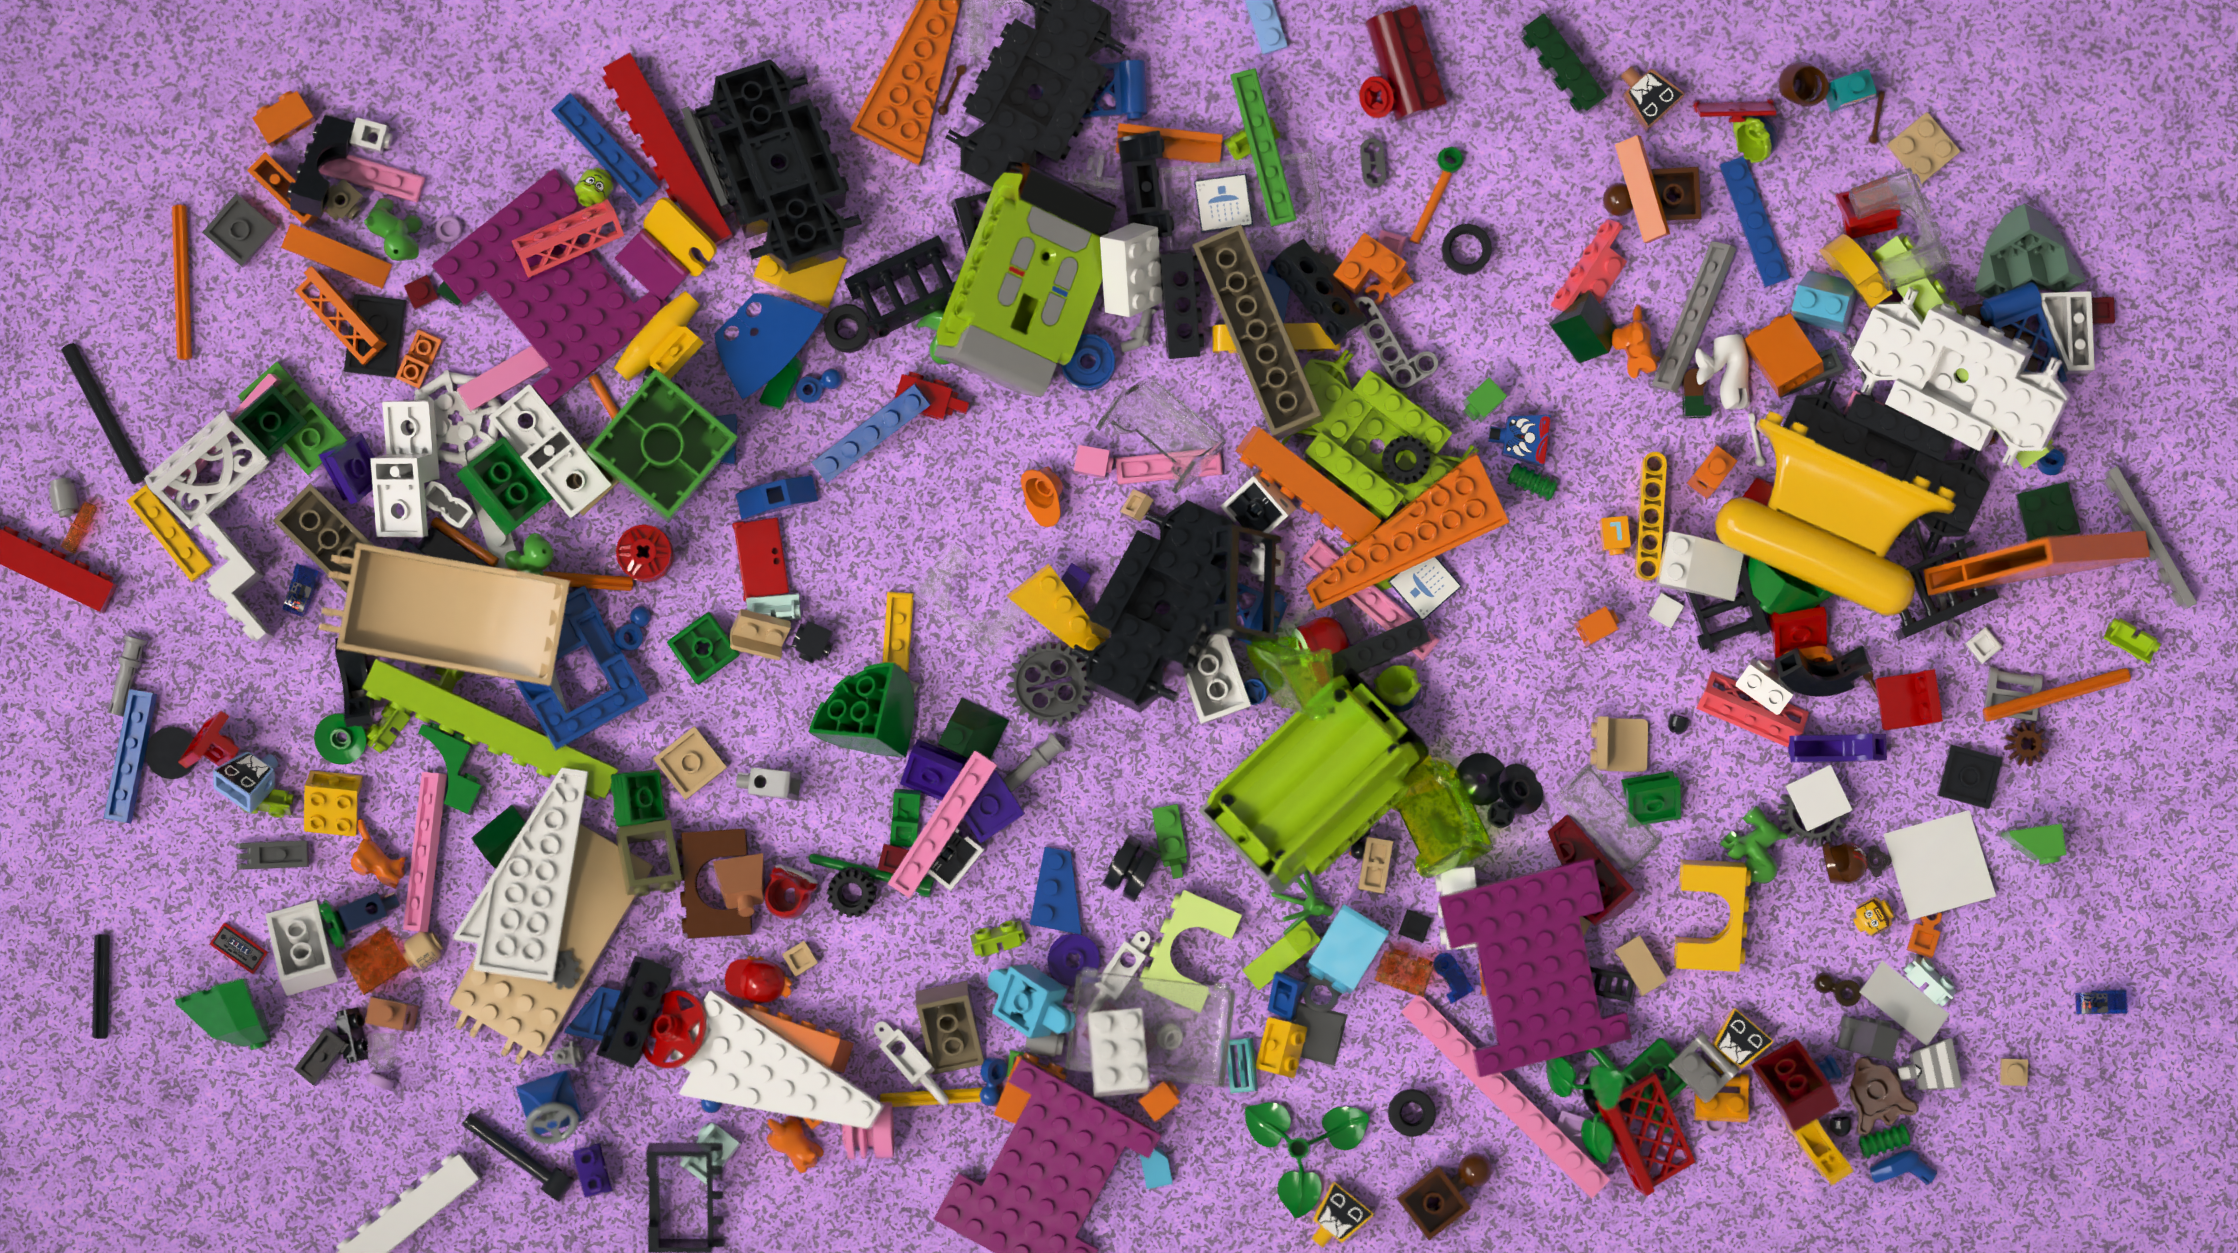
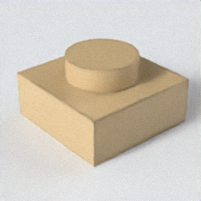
M1133 489L1120 512L1141 522L1148 513L1154 499Z
M805 941L782 954L795 977L818 964Z
M2000 1059V1085L2028 1086V1060Z

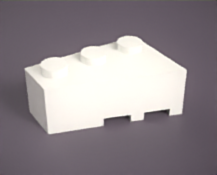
M2091 291L2040 293L2041 307L2059 358L2062 361L2065 374L2091 373L2095 370Z

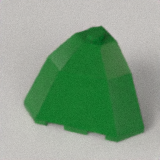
M1752 557L1749 559L1748 573L1753 595L1761 602L1759 606L1769 614L1774 612L1784 614L1812 609L1834 595L1829 591Z
M248 978L211 987L210 990H201L175 999L176 1005L213 1039L242 1047L250 1046V1050L266 1047L265 1041L272 1040L264 1009H255Z

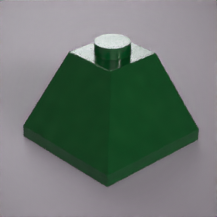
M961 698L938 744L967 759H970L975 750L991 759L1009 720L967 699Z

